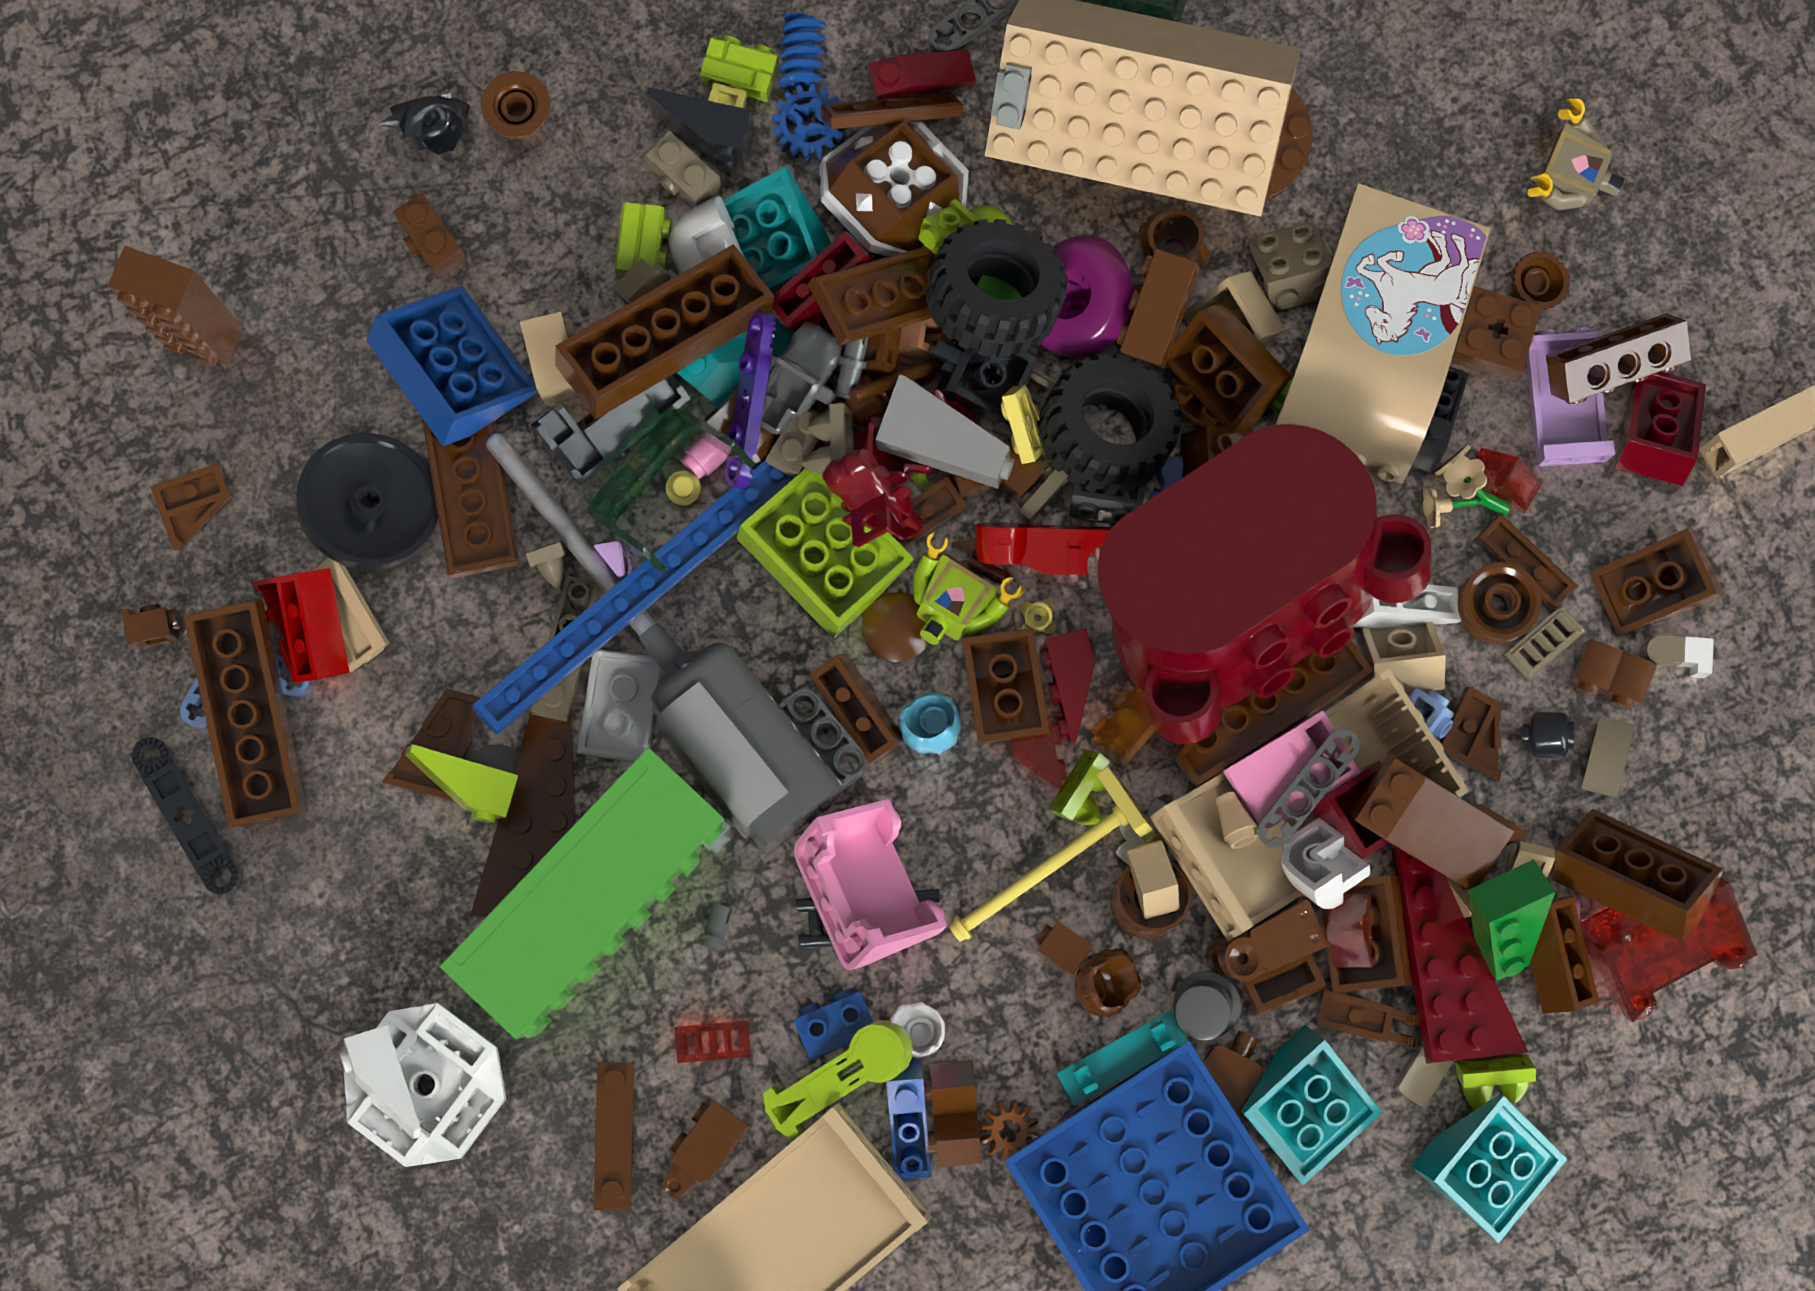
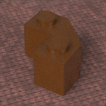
M973 1060L929 1063L930 1078L923 1079L925 1101L932 1100L935 1129L928 1131L929 1153L937 1152L938 1167L982 1164Z

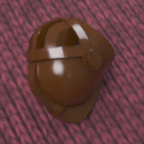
M1177 208L1165 210L1146 219L1147 222L1141 224L1139 228L1141 236L1138 237L1145 258L1147 255L1154 256L1155 250L1159 249L1197 262L1200 270H1204L1207 267L1211 253L1203 243V226L1192 213Z

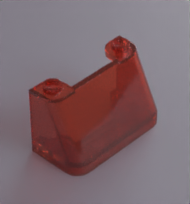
M1720 878L1700 922L1683 942L1610 907L1600 910L1580 923L1586 949L1621 1012L1630 1022L1645 1019L1652 1014L1657 1006V1000L1653 993L1709 963L1714 962L1718 966L1726 967L1727 969H1737L1742 967L1746 961L1758 955L1731 885L1723 878Z

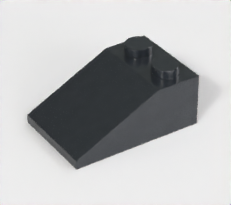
M648 87L647 96L653 118L709 163L715 165L717 169L728 173H734L736 170L745 172L754 137L751 110Z

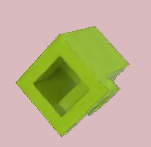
M954 199L950 201L949 207L923 219L918 240L936 255L939 246L943 244L944 239L950 233L956 232L958 227L967 223L973 226L974 221L979 219L959 201Z

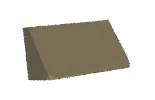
M1421 1042L1393 1089L1424 1109L1454 1061L1426 1064L1423 1043Z

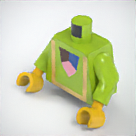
M934 531L927 538L929 550L927 553H923L914 573L913 592L915 602L920 605L916 615L926 622L920 631V635L928 643L936 645L944 634L954 640H960L965 634L973 636L993 628L1010 607L1008 602L1011 599H1017L1022 596L1024 587L1021 585L1015 594L1010 595L1007 591V586L1012 582L1013 577L1003 580L1001 588L998 589L945 555H942L939 560L937 557L938 553L944 551L948 546V537H946L943 547L935 548L931 544Z

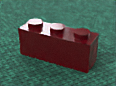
M844 231L774 294L773 310L783 323L794 332L802 326L804 321L818 324L824 318V315L808 286L810 280L814 277L875 260L858 240L847 231Z

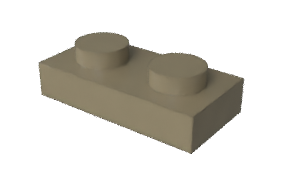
M810 408L804 415L793 418L779 436L765 462L795 478L803 468L801 462L812 453L820 440L807 430V426L820 413Z
M1051 465L1040 478L1044 483L1038 490L1034 492L1030 489L1019 501L1018 506L1021 509L1018 513V519L1024 524H1031L1068 483L1066 479L1068 475L1063 470L1058 472Z

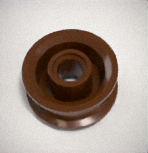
M1506 562L1491 563L1478 569L1465 581L1457 599L1458 612L1464 628L1476 639L1489 644L1509 643L1526 633L1537 621L1542 604L1541 593L1534 578L1523 568ZM1493 595H1500L1506 600V611H1498L1493 607L1491 602Z

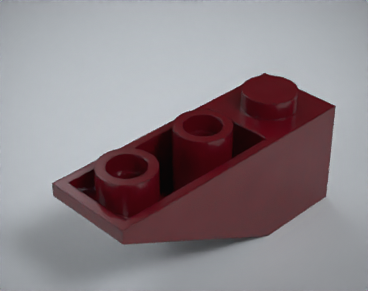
M1087 628L1045 638L1044 648L1039 649L1043 669H1050L1053 679L1052 683H1048L1052 704L1059 703L1062 717L1057 718L1061 738L1067 737L1070 746L1075 745L1095 666Z

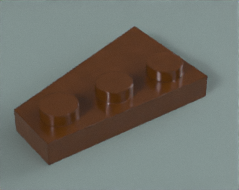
M446 688L422 723L421 729L412 742L406 746L401 753L400 759L382 782L453 802L450 796L405 756L407 747L413 744L465 760L478 717L472 710V706L481 697Z

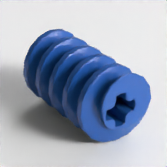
M804 13L784 14L783 18L786 23L783 25L782 32L785 36L781 41L784 49L780 54V59L783 63L779 67V72L782 76L779 77L778 84L791 91H796L798 85L803 88V91L809 90L811 84L822 81V77L813 73V70L823 68V63L814 60V57L824 55V50L816 47L815 44L825 42V36L816 33V31L825 30L826 23Z

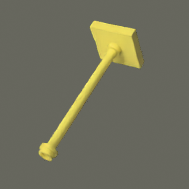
M1106 767L1096 775L1116 803V806L1112 808L1113 813L961 919L958 915L952 918L953 921L948 926L960 942L965 938L967 940L972 938L970 930L1121 824L1124 827L1130 824L1146 844L1158 840L1164 843L1127 787L1109 767Z

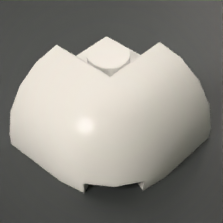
M715 196L692 208L674 222L668 241L670 254L679 275L732 244L743 255L732 230L735 227L720 196Z
M1320 817L1294 833L1284 844L1281 863L1285 876L1295 888L1323 909H1333L1343 904V893L1370 876V865L1345 847L1344 835Z

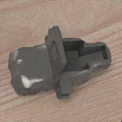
M804 321L802 326L792 336L782 355L777 356L772 353L761 421L763 429L773 434L783 433L787 424L793 418L804 415L816 399L824 404H829L833 401L835 391L825 384L831 377L833 370L837 368L839 357L843 356L845 344L839 345L834 334L826 332L818 324Z

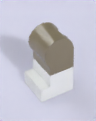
M1657 635L1644 643L1641 647L1640 657L1657 665L1656 669H1662L1667 665L1689 667L1690 677L1705 678L1712 674L1714 639Z

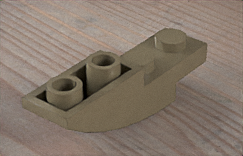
M566 575L548 641L598 600L600 587L595 581ZM585 662L538 700L531 708L532 715L567 722L574 694H577Z

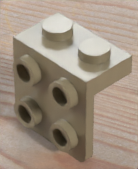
M1307 222L1249 239V249L1264 279L1265 296L1275 312L1319 301L1332 258L1315 224Z

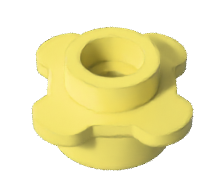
M1044 600L1042 603H1030L1028 601L1022 603L1020 613L1023 615L1024 624L1021 629L1033 628L1034 633L1044 632L1046 635L1054 633L1056 629V624L1052 620L1054 604L1049 600ZM1036 615H1040L1041 620L1036 621L1034 617Z

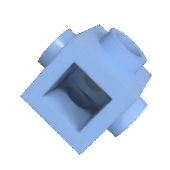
M1416 687L1413 693L1408 695L1414 707L1422 713L1424 722L1427 714L1432 713L1425 724L1436 739L1438 737L1440 739L1443 738L1453 725L1451 719L1455 715L1446 708L1450 701L1433 689L1429 694H1426Z

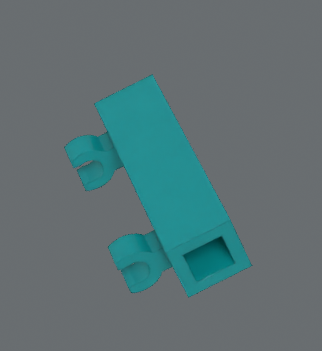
M1169 1010L1055 1073V1076L1071 1105L1075 1106L1188 1041L1185 1037L1186 1033L1179 1027L1176 1015L1174 1016L1172 1011Z

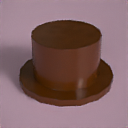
M520 71L503 73L490 81L483 92L481 101L483 118L492 131L503 137L514 139L531 137L538 132L549 116L551 105L548 91L542 82L533 75Z

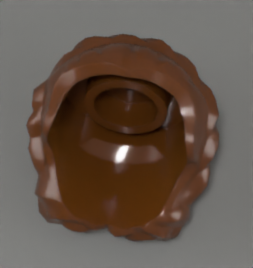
M1124 948L1101 950L1099 953L1090 955L1080 965L1076 973L1074 985L1076 996L1086 1012L1107 1017L1114 1015V1013H1120L1131 999L1137 997L1142 989L1141 978L1135 971L1136 966L1133 959Z

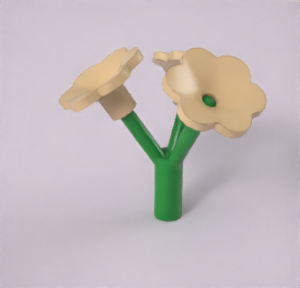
M1469 444L1457 451L1434 473L1436 476L1444 473L1443 477L1447 482L1446 491L1449 495L1453 497L1461 495L1464 499L1453 501L1450 498L1438 499L1434 486L1423 489V512L1427 518L1429 528L1439 527L1440 513L1451 512L1452 508L1481 504L1502 515H1506L1510 510L1511 505L1509 502L1482 489L1487 483V476L1483 473L1485 465L1479 459L1470 460L1465 457V454L1471 448Z

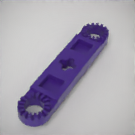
M756 311L748 323L744 352L741 354L738 363L740 379L733 423L730 425L727 434L729 449L725 480L729 487L738 489L748 487L750 484L749 479H752L750 472L754 471V469H751L754 466L752 457L757 453L773 350L770 348V343H772L771 337L774 338L775 335L772 331H776V328L773 327L776 325L773 314Z

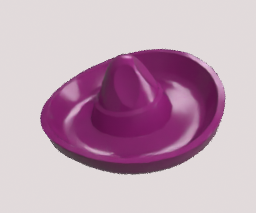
M1080 235L1062 240L1053 246L1056 250L1055 257H1060L1064 264L1068 286L1066 297L1053 330L1041 343L1042 346L1051 352L1066 357L1090 356L1104 350L1118 338L1123 323L1127 324L1131 314L1129 305L1133 296V284L1129 268L1123 256L1112 244L1102 238Z

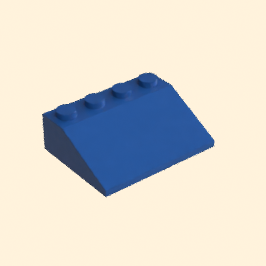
M463 286L375 316L367 343L442 446L475 434L538 393L534 381Z

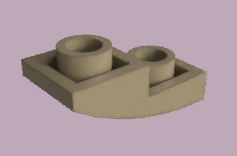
M1603 716L1599 717L1581 789L1617 798L1633 737L1634 724Z

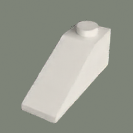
M1428 584L1427 588L1420 595L1404 603H1387L1373 597L1366 613L1352 627L1388 629L1424 626L1425 622H1433L1434 625L1459 623L1461 618L1457 606L1458 589L1457 587Z
M387 1025L344 1038V1051L339 1052L344 1072L352 1071L355 1083L413 1139L420 1137L421 1127Z

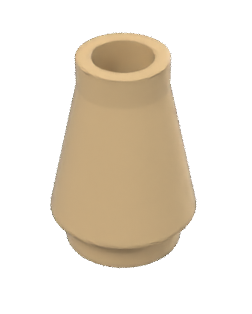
M1228 792L1216 798L1215 802L1219 811L1224 841L1229 842L1232 849L1241 848L1256 841L1258 838L1256 833L1258 826L1238 800L1236 793Z

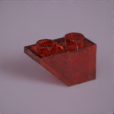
M1049 715L1047 718L1050 734L1009 740L1012 762L1054 791L1061 789V781L1067 780L1064 759H1057L1055 745H1061L1058 724H1051Z

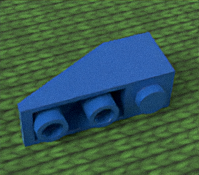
M921 1059L911 1060L906 1070L886 1082L894 1171L902 1180L931 1177Z

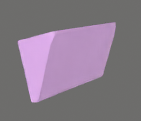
M616 541L593 545L620 580H623L632 572L630 553L622 543Z

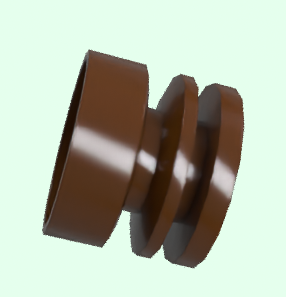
M1170 861L1178 883L1179 910L1144 920L1130 865L1117 879L1110 894V910L1115 923L1126 934L1139 940H1155L1168 935L1186 917L1192 903V888L1186 874L1176 863Z

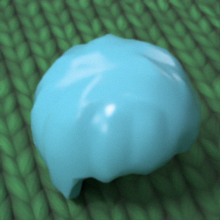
M929 692L916 696L902 707L898 728L902 733L904 743L916 752L922 754H942L957 742V737L961 730V713L952 698L939 692Z

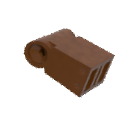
M1297 898L1230 941H1227L1224 934L1216 936L1206 947L1205 959L1213 972L1240 981H1250L1267 971L1271 972L1330 945L1309 900Z

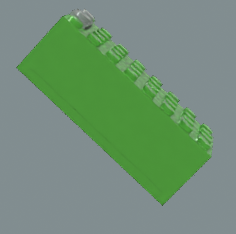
M648 747L439 967L515 1039L523 1037L529 1039L530 1037L538 1036L552 1021L547 1015L552 1010L563 1009L577 994L573 988L578 983H588L602 968L597 962L604 955L613 956L626 943L627 940L623 935L630 927L638 930L652 915L647 909L656 900L663 903L676 890L677 887L673 882L681 873L688 877L702 862L698 855L705 848L709 852L713 851L717 854L731 840L727 834L731 826Z

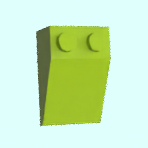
M412 744L407 747L405 756L461 808L472 812L471 819L491 824L495 823L496 819L506 818L518 775Z

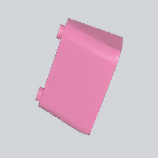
M890 799L816 817L798 838L794 846V855L798 868L839 961L847 970L861 968L940 934L947 927L945 916L940 906L932 900L919 902L892 842L899 834L901 819L894 810Z

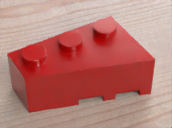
M330 568L251 582L255 592L261 591L268 610L265 611L267 621H274L281 640L277 642V645L294 683L350 673Z

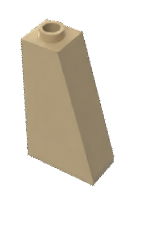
M1815 385L1723 430L1704 444L1699 450L1715 478L1718 479L1814 428Z

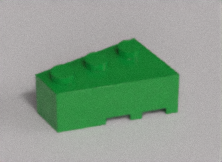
M1534 859L1468 890L1474 938L1496 981L1506 976H1515L1525 967L1529 966L1555 895V890Z

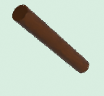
M933 358L853 388L849 391L850 399L852 402L857 403L894 389L899 375L906 376L910 380L915 381L941 371L942 362Z

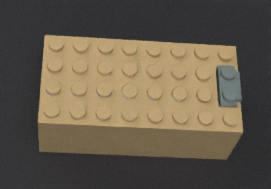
M1019 0L1006 26L985 156L1261 217L1301 48L1077 0Z

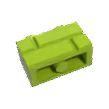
M723 35L721 39L712 37L700 73L702 85L712 87L713 83H718L747 91V97L768 102L779 69V58L777 54H774L773 49L764 45L756 44L754 48L741 45L740 40L731 36Z
M629 202L623 203L614 267L617 278L621 279L640 259L652 267L657 263L666 271L668 254L662 251L663 240L668 239L670 236L672 219L666 218L667 215L664 207Z

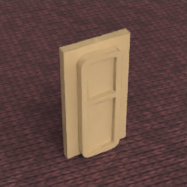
M328 557L312 571L330 568L349 671L353 672L382 652L389 642L345 565L339 564Z

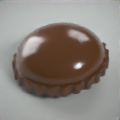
M1536 251L1526 254L1520 258V261L1515 263L1516 266L1512 269L1511 285L1517 298L1542 306V310L1554 308L1556 305L1561 304V301L1566 298V294L1569 293L1570 276L1567 274L1568 270L1564 267V263L1560 262L1559 258L1554 257L1551 253L1547 254L1544 251L1539 253Z

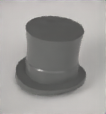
M1200 971L1185 978L1178 986L1174 996L1173 1008L1178 1025L1184 1033L1194 1039L1210 1040L1225 1035L1235 1026L1241 1014L1242 1001L1236 986L1227 977L1212 971Z

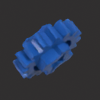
M811 84L807 92H804L803 88L798 85L796 95L793 96L786 91L784 93L786 103L776 102L775 104L776 110L780 114L772 115V123L778 125L773 128L774 137H782L779 141L781 149L791 146L790 154L792 157H795L798 152H803L804 161H808L810 153H815L820 160L822 159V150L826 149L832 152L835 149L834 141L837 143L843 142V134L840 131L847 130V128L830 129L821 119V106L839 103V97L834 96L829 99V92L826 87L820 93H817L815 84ZM811 118L815 119V123L810 122L808 126H804L803 121L809 122ZM787 120L790 121V125L796 128L794 136L787 129Z

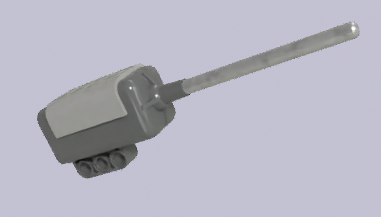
M501 433L491 435L486 442L487 449L606 594L621 581L506 437ZM646 610L630 623L631 627L640 636V641L662 669L661 676L651 696L654 716L657 719V731L743 838L746 839L751 836L764 854L774 850L818 814L828 810L841 792L862 775L865 766L863 751L813 691L799 689L777 704L729 645L713 643L702 650L684 652L661 625L652 619ZM799 701H806L812 705L813 712L807 716H801L795 712L793 706ZM830 729L834 732L836 739L829 744L821 743L816 737V733L819 730ZM844 756H851L856 759L858 768L850 772L844 771L839 765V760Z

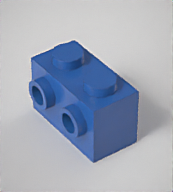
M849 988L831 996L834 1003L820 1008L818 1002L798 1010L800 1017L793 1021L810 1061L849 1045L858 1030L873 1023L860 991L853 994L852 989Z

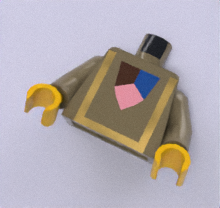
M1566 99L1570 110L1559 109L1558 117L1562 120H1569V124L1565 123L1559 132L1542 174L1531 176L1530 178L1536 182L1537 186L1528 189V195L1530 197L1539 196L1540 199L1556 210L1573 209L1589 205L1598 190L1616 197L1625 180V177L1607 170L1613 152L1607 148L1606 142L1585 116V106L1580 99Z

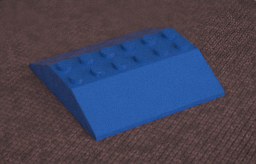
M1187 1041L1119 1082L1004 1160L1085 1291H1218L1310 1231L1308 1225L1190 1041Z

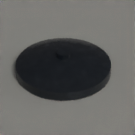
M357 433L334 439L322 446L311 456L299 478L296 491V510L301 527L310 542L320 552L339 564L363 570H379L399 565L416 555L426 545L435 529L438 512L431 470L423 458L412 448L391 437L373 433Z

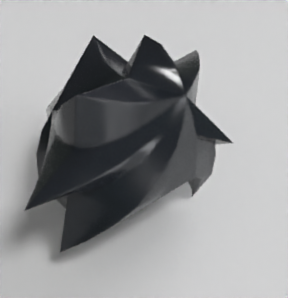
M452 92L436 96H425L389 107L392 115L377 125L399 129L402 131L404 138L413 136L417 150H428L431 153L441 155L448 151H454L465 129L463 115L470 105L452 97Z

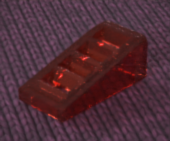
M748 1020L674 1028L678 1064L751 1057ZM738 1029L739 1051H732L731 1030ZM723 1030L725 1052H718L716 1031ZM702 1032H708L710 1053L703 1054ZM694 1033L695 1055H688L687 1034Z

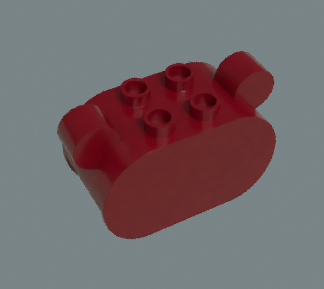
M1296 424L1272 425L1256 430L1124 516L1107 534L1099 552L1097 567L1098 583L1103 601L1113 618L1112 635L1117 656L1129 678L1145 693L1150 721L1156 732L1166 740L1178 744L1196 743L1207 738L1217 728L1222 715V708L1238 703L1254 691L1261 698L1269 697L1280 691L1291 681L1295 674L1292 666L1315 651L1320 658H1326L1345 647L1354 635V629L1351 626L1356 624L1366 613L1373 597L1387 603H1404L1416 598L1427 588L1432 572L1431 539L1426 528L1416 519L1402 514L1377 517L1376 493L1370 474L1359 457L1335 437L1318 429Z

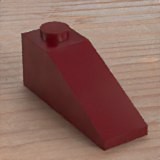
M968 50L906 54L868 63V78L874 99L942 93L977 83Z

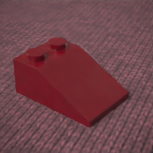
M1660 371L1648 375V378L1644 381L1634 382L1618 441L1615 468L1684 486L1698 460L1706 384Z

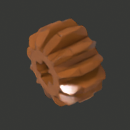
M1011 1100L1009 1112H1005L1002 1101L996 1102L1000 1115L996 1116L991 1110L986 1109L984 1114L993 1122L991 1125L985 1122L979 1123L980 1129L990 1130L991 1133L990 1135L982 1136L980 1143L984 1144L991 1140L995 1142L987 1152L990 1156H993L999 1147H1002L1001 1161L1003 1162L1009 1156V1149H1013V1153L1019 1150L1018 1147L1021 1145L1024 1147L1028 1144L1025 1141L1027 1137L1035 1139L1040 1136L1037 1132L1028 1131V1127L1039 1123L1038 1118H1032L1026 1122L1023 1119L1031 1110L1029 1106L1023 1107L1019 1115L1015 1113L1017 1100ZM1006 1120H1011V1125H1014L1016 1122L1019 1127V1131L1014 1133L1015 1139L1013 1141H1007L1008 1137L1006 1136L1002 1139L999 1135V1131L1004 1128L1003 1122Z

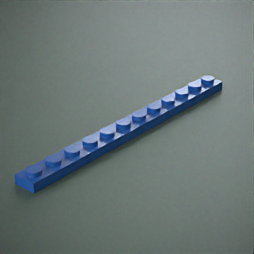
M765 461L762 462L753 472H750L752 479H749L750 484L747 488H731L475 702L472 710L496 735L501 733L739 531V527L744 521L794 478Z

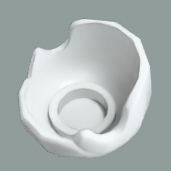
M923 1002L909 1005L902 1004L890 1018V1021L902 1026L909 1034L912 1041V1057L920 1058L935 1053L945 1039V1023L940 1013Z

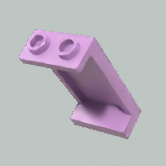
M1578 327L1569 330V333L1556 334V330L1553 329L1540 330L1534 333L1526 362L1537 466L1607 462L1615 455L1614 440L1608 441L1603 393L1589 396L1585 402L1579 404H1568L1566 401L1551 395L1546 355L1602 336L1601 331H1591L1589 327Z

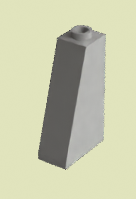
M899 375L875 439L878 450L999 489L1001 480H1008L1014 464V460L1010 459L1009 446L906 376Z

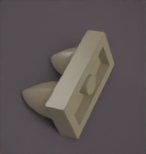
M844 403L829 404L830 411L820 414L807 426V430L812 435L831 442V445L813 451L801 462L802 466L813 473L822 475V472L832 460L841 458L847 451L854 450L852 410Z
M562 540L526 553L530 567L537 565L542 576L559 593L562 591L565 580L562 556L567 554Z

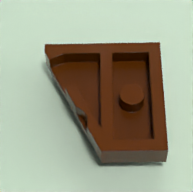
M219 463L150 486L174 551L182 549L232 497Z
M1470 686L1465 687L1453 712L1455 714L1451 719L1453 725L1439 742L1442 744L1447 757L1494 782L1500 781L1501 770H1498V748H1501V733L1498 725L1501 720V703Z

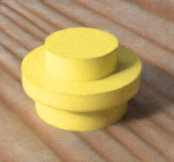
M678 471L667 480L666 494L674 504L688 506L699 498L701 484L693 473Z

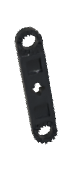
M147 737L140 739L132 749L131 758L133 764L143 778L142 780L188 859L203 881L204 886L210 892L218 895L232 893L240 884V869L170 749L163 741L157 738ZM149 746H156L160 751L159 761L156 764L146 765L142 760V753ZM182 807L187 810L194 809L195 813L191 815L192 823L189 825L183 821L178 822V818L182 815L180 811ZM219 867H227L231 873L230 882L223 887H217L212 878L214 871Z

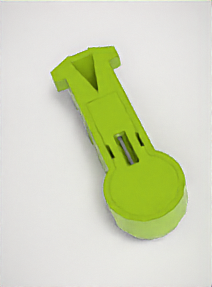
M875 1021L858 1030L851 1040L849 1049L782 1092L776 1085L763 1092L765 1112L775 1125V1129L792 1140L804 1132L800 1125L802 1122L869 1081L883 1083L898 1076L908 1068L912 1059V1041L909 1034L902 1026L892 1021Z

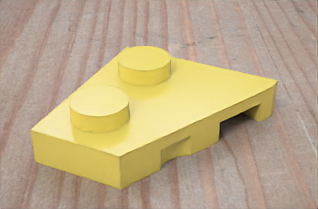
M1024 384L1012 387L1002 396L1003 400L1001 402L1002 414L1005 420L1010 422L1013 432L1011 436L1013 450L1016 454H1019L1022 464L1036 461L1044 452L1042 445L1046 440H1042L1039 437V429L1036 422L1040 421V412L1034 405L1032 397Z

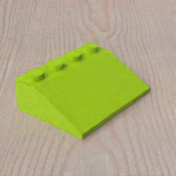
M805 468L740 525L737 540L834 639L888 588L914 561V558L888 532L859 548L852 544L851 526L842 521L843 517L850 513L841 508L842 499L829 490L822 475L813 473ZM866 526L864 527L865 533L870 532L872 530L867 528Z

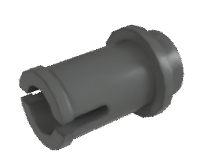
M712 903L704 934L699 935V938L702 939L700 946L721 952L722 946L727 945V941L724 939L734 912L733 909Z

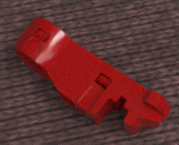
M1008 522L977 523L975 526V551L978 561L981 563L1025 565L1043 574L1051 575L1071 574L1087 576L1089 554L1095 555L1096 548H1099L1100 551L1102 543L1112 527Z

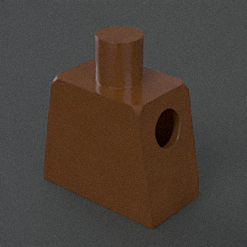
M1238 1031L1230 1049L1216 1043L1211 1047L1202 1062L1241 1123H1247L1248 1119L1241 1110L1258 1084L1263 1066L1249 1059L1258 1040L1242 1031Z

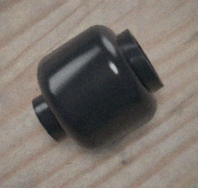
M1535 712L1531 716L1530 724L1523 723L1522 744L1530 745V752L1534 757L1564 758L1568 750H1574L1575 722L1569 721L1565 713Z

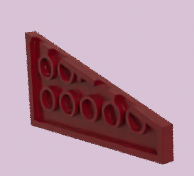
M1398 847L1392 848L1395 876L1399 877L1412 980L1426 1064L1528 1053L1527 1047L1445 875Z

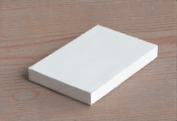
M601 649L592 655L577 749L578 755L635 762L648 747L651 749L655 725L651 696L662 670L653 657Z

